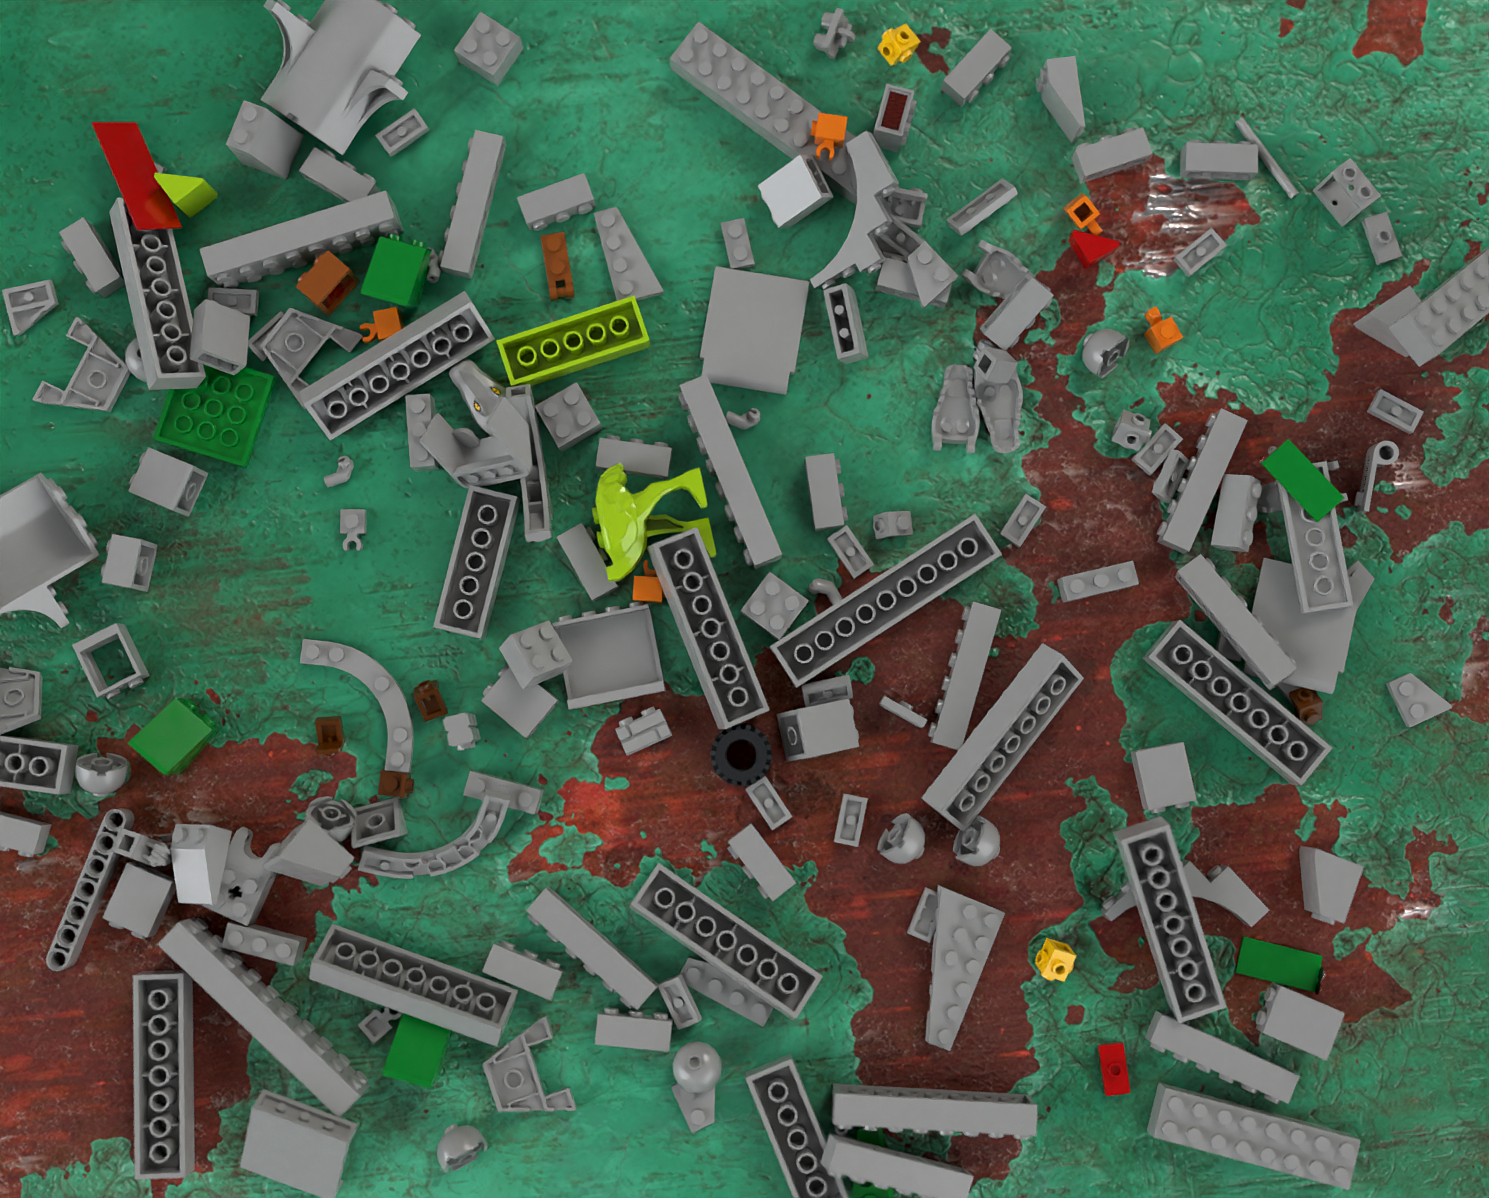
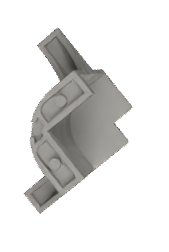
M267 0L263 7L271 13L279 25L283 37L284 54L281 67L262 96L261 101L301 126L334 151L343 155L361 126L378 108L392 100H404L408 94L401 87L403 82L396 78L395 74L421 34L414 30L416 27L414 23L405 17L402 18L397 15L398 11L386 2L384 4L380 0H325L311 23L300 14L294 16L290 13L291 7L282 0L277 2Z
M42 473L0 495V614L14 610L37 611L49 616L60 628H63L70 624L65 616L69 612L61 601L58 603L55 601L54 596L57 593L51 586V583L99 556L95 548L98 546V543L94 536L86 530L87 524L79 513L77 514L74 508L66 502L67 496L61 487L57 486L52 478L47 479Z

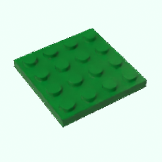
M203 364L206 377L197 388L169 389L153 440L247 468L276 377L246 367L237 374L231 375Z

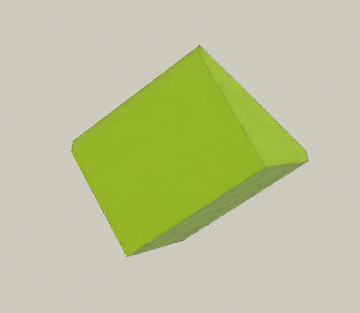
M155 173L154 178L174 204L189 218L217 198L218 193L203 178Z

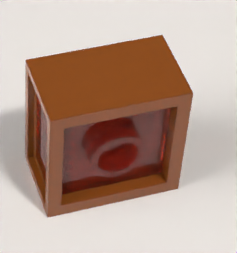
M327 251L316 258L314 266L309 272H305L300 276L295 287L329 317L361 281L344 263L330 251Z

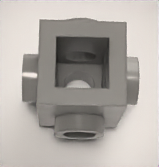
M1123 409L1114 427L1112 441L1121 444L1127 449L1139 451L1142 444H1147L1151 437L1152 430H1149L1150 419L1141 414H1134Z

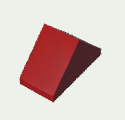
M1074 229L1068 238V242L1085 269L1113 254L1120 244L1116 240Z

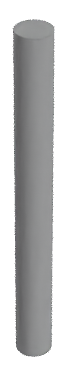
M1240 118L1235 122V125L1250 144L1258 145V156L1290 199L1295 197L1299 192L1244 118Z

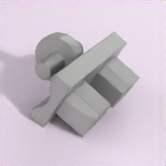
M836 8L835 13H824L821 25L823 29H828L827 34L818 33L813 41L816 49L825 52L830 59H835L839 47L844 48L846 43H853L856 37L851 32L852 25L849 24L848 18L843 15L844 10Z

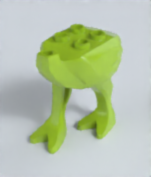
M620 462L610 466L600 476L595 500L596 507L592 508L595 524H600L601 531L597 532L600 548H605L606 553L613 562L612 565L606 567L609 582L620 581L631 573L646 550L647 538L657 535L683 533L697 527L709 558L715 557L716 550L709 518L685 522L678 521L666 514L650 515L662 497L679 489L689 491L701 509L707 508V500L699 467L668 481L651 483L644 491L632 494L625 487L627 475L623 472L624 466Z

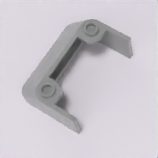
M504 396L499 398L484 425L493 436L478 439L474 432L468 428L453 429L437 413L419 441L459 485L469 489V485L483 487L528 476L532 468L528 423Z

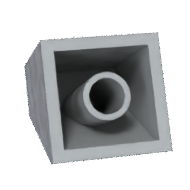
M244 100L226 145L242 164L287 180L304 136L267 108Z
M1409 286L1355 322L1354 326L1402 356L1408 357V352L1388 327L1421 300L1411 286Z
M148 447L147 451L140 457V466L137 473L130 479L128 492L189 517L209 473Z
M849 699L777 714L786 761L805 759L859 747V733L855 728L853 720L854 710Z
M308 819L289 833L262 866L273 872L323 886L329 882L333 884L339 877L342 879L352 868L349 864L354 860V857L316 823Z
M1300 846L1299 857L1304 910L1312 912V918L1332 925L1335 924V921L1345 923L1364 866L1316 848Z
M1273 983L1272 987H1269L1265 993L1264 999L1266 1003L1263 1010H1260L1257 1014V1026L1255 1029L1327 1061L1345 1013Z

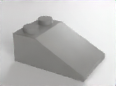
M1075 56L1046 59L1043 68L1040 69L1039 77L1036 78V90L1041 92L1042 102L1070 142L1076 143L1085 128Z
M175 825L170 850L178 903L217 904L232 831L212 825Z

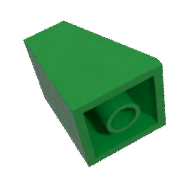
M388 233V237L380 236L360 294L404 306L420 305L432 249L426 248V243L412 239L411 243L402 241L403 237Z
M175 698L138 732L128 744L165 776L181 775L216 735L219 729L214 725L216 722L213 718L205 713L202 715L196 710L198 706L188 698H185V700Z
M403 1013L382 1075L431 1088L440 1078L452 1030Z

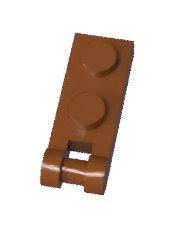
M565 233L542 235L541 242L551 301L559 300V297H575ZM565 282V287L557 288L556 283Z

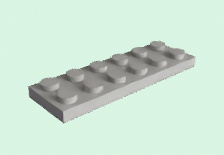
M1327 461L1312 463L1330 482ZM1277 481L1301 613L1305 614L1354 606L1335 507L1317 523Z

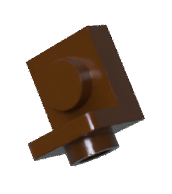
M437 680L423 681L414 688V698L425 722L448 714V709L440 693Z
M381 770L378 795L409 798V793L412 794L414 790V779H411L412 773Z

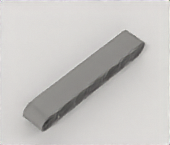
M127 808L110 810L104 816L46 957L47 966L53 971L72 967L80 955L120 857V854L113 852V849L122 829L131 831L134 824V814ZM118 813L123 817V823L120 826L116 823ZM108 837L113 839V847L111 849L106 845ZM99 859L104 864L102 872L97 869ZM89 883L94 886V893L92 895L87 890ZM79 906L83 907L85 911L83 918L78 915ZM70 929L75 933L74 941L68 937ZM60 952L65 956L64 964L59 961Z

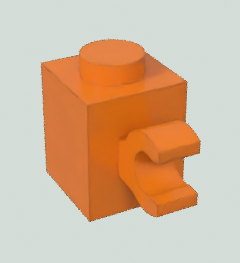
M818 113V120L812 121L811 135L815 136L814 144L819 145L816 149V159L820 158L822 151H828L829 161H832L834 158V147L843 148L847 124L846 116Z
M1079 194L1063 207V210L1079 229L1086 226L1091 234L1097 236L1103 231L1094 220L1100 213L1085 194Z
M1156 306L1144 314L1151 326L1144 335L1155 355L1177 344L1183 338L1172 316L1162 321L1160 311Z
M397 307L374 311L375 323L360 325L362 331H371L368 337L362 338L365 343L374 342L377 336L379 341L382 342L404 328L402 314Z
M645 560L643 563L645 575L634 576L633 601L663 604V598H666L658 577H655L657 575L656 571L650 570L648 568L649 562Z

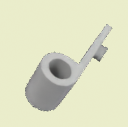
M1382 441L1368 449L1360 492L1356 493L1354 506H1357L1356 513L1369 512L1376 468L1390 465L1398 459L1399 449L1394 442Z

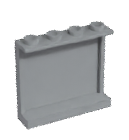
M643 601L629 604L630 608L621 610L619 606L605 608L606 613L596 614V611L581 613L582 617L572 619V615L559 617L557 618L558 622L552 623L557 635L573 660L563 672L569 710L666 691L650 606L648 604L644 605Z
M263 1089L252 1107L240 1167L321 1198H336L343 1184L341 1177L349 1145L358 1124Z

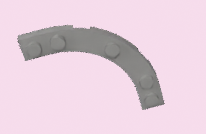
M303 639L300 663L341 669L361 680L373 692L383 709L387 723L388 745L385 770L410 773L414 748L413 720L410 715L407 699L394 677L378 661L353 647L327 641Z
M486 789L479 812L472 825L456 840L440 848L418 853H401L364 845L358 871L392 878L413 879V875L430 874L432 877L455 870L476 858L480 851L494 840L504 820L510 802V795Z

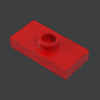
M1123 1042L1097 1045L1104 1095L1112 1096L1131 1093Z

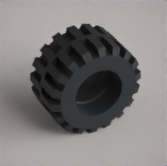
M738 724L723 730L717 735L712 744L711 763L716 774L725 782L735 786H747L756 783L765 776L771 764L772 750L768 739L760 730L750 725ZM739 740L749 742L756 751L754 763L744 770L732 767L727 760L729 746Z

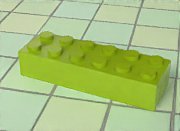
M635 295L497 340L512 387L526 384L534 386L651 347Z

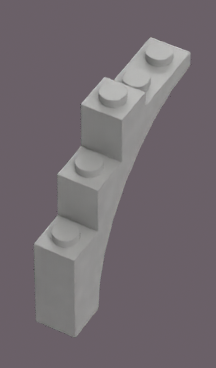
M864 131L846 143L853 160L857 178L855 217L848 237L838 254L821 272L810 279L814 288H823V290L831 288L836 284L835 280L843 276L846 278L855 273L856 267H858L860 272L871 274L882 267L881 263L886 261L872 235L878 236L888 230L887 226L893 223L879 197L882 196L884 198L895 191L894 187L899 185V182L874 136L868 131Z
M531 385L507 387L506 399L526 420L530 434L532 468L527 477L520 478L524 507L525 537L527 542H540L551 538V520H553V507L547 485V469L541 446V430Z
M1185 859L1181 861L1191 896L1204 898L1230 911L1243 924L1250 927L1254 926L1269 911L1229 866L1222 864L1214 866L1207 873L1209 877L1206 879L1190 861ZM1129 880L1120 887L1122 891L1117 896H1110L1102 904L1104 908L1100 912L1106 919L1113 921L1124 911L1136 905Z

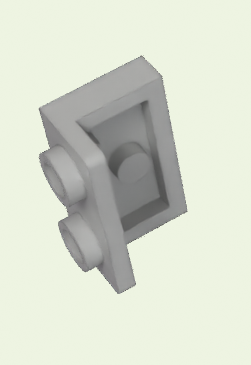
M897 185L894 187L895 191L884 198L882 196L879 197L888 214L891 213L906 226L921 227L927 193H923L918 188L901 189Z

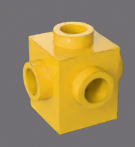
M904 24L896 29H888L881 38L883 40L877 49L889 64L893 66L899 62L905 63L908 61L921 41L909 26Z
M1046 938L1042 949L1036 955L1035 964L1044 978L1051 981L1055 979L1065 981L1067 975L1073 969L1076 954L1068 944Z

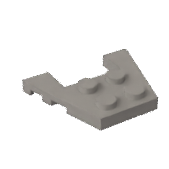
M289 308L260 344V347L298 402L306 409L299 392L310 385L299 378V374L328 338H331L350 353L363 335Z
M76 317L66 336L88 348L65 391L42 380L32 400L43 404L111 412L131 372L126 363L83 320Z
M9 667V669L0 668V735L41 719L43 677L40 672Z
M547 1015L540 1018L483 1062L498 1112L530 1110L574 1111L577 1109L570 1086L545 1094L530 1046L554 1037Z

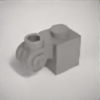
M981 339L976 350L973 352V357L977 360L973 368L986 381L1008 383L1018 362L1006 350L996 347L990 340Z
M124 828L113 849L115 853L154 867L166 866L172 861L171 850L168 849L169 847L165 843Z

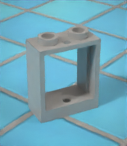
M1351 158L1332 171L1312 190L1341 227L1358 216L1381 196ZM1332 201H1336L1337 205H1333Z
M115 623L72 645L96 696L99 698H107L108 700L116 698L122 694L121 690L127 687L130 689L144 683L143 679L150 676L125 624ZM120 638L136 673L107 687L91 652Z

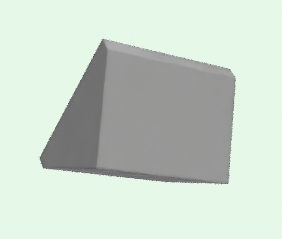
M399 797L354 809L356 818L354 827L351 830L353 848L408 834Z

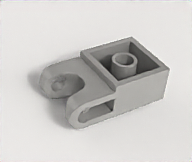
M241 827L236 831L228 848L217 904H202V906L248 926L256 922L276 878L277 872L267 870L262 865L281 843L271 845L263 857H257L252 853L250 847L253 832L248 828ZM237 887H240L241 896H238L236 893Z

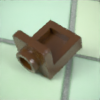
M1302 687L1289 692V697L1295 705V717L1305 725H1312L1322 720L1323 701L1315 690Z
M341 716L317 717L315 720L318 738L316 753L326 756L340 753L345 744Z

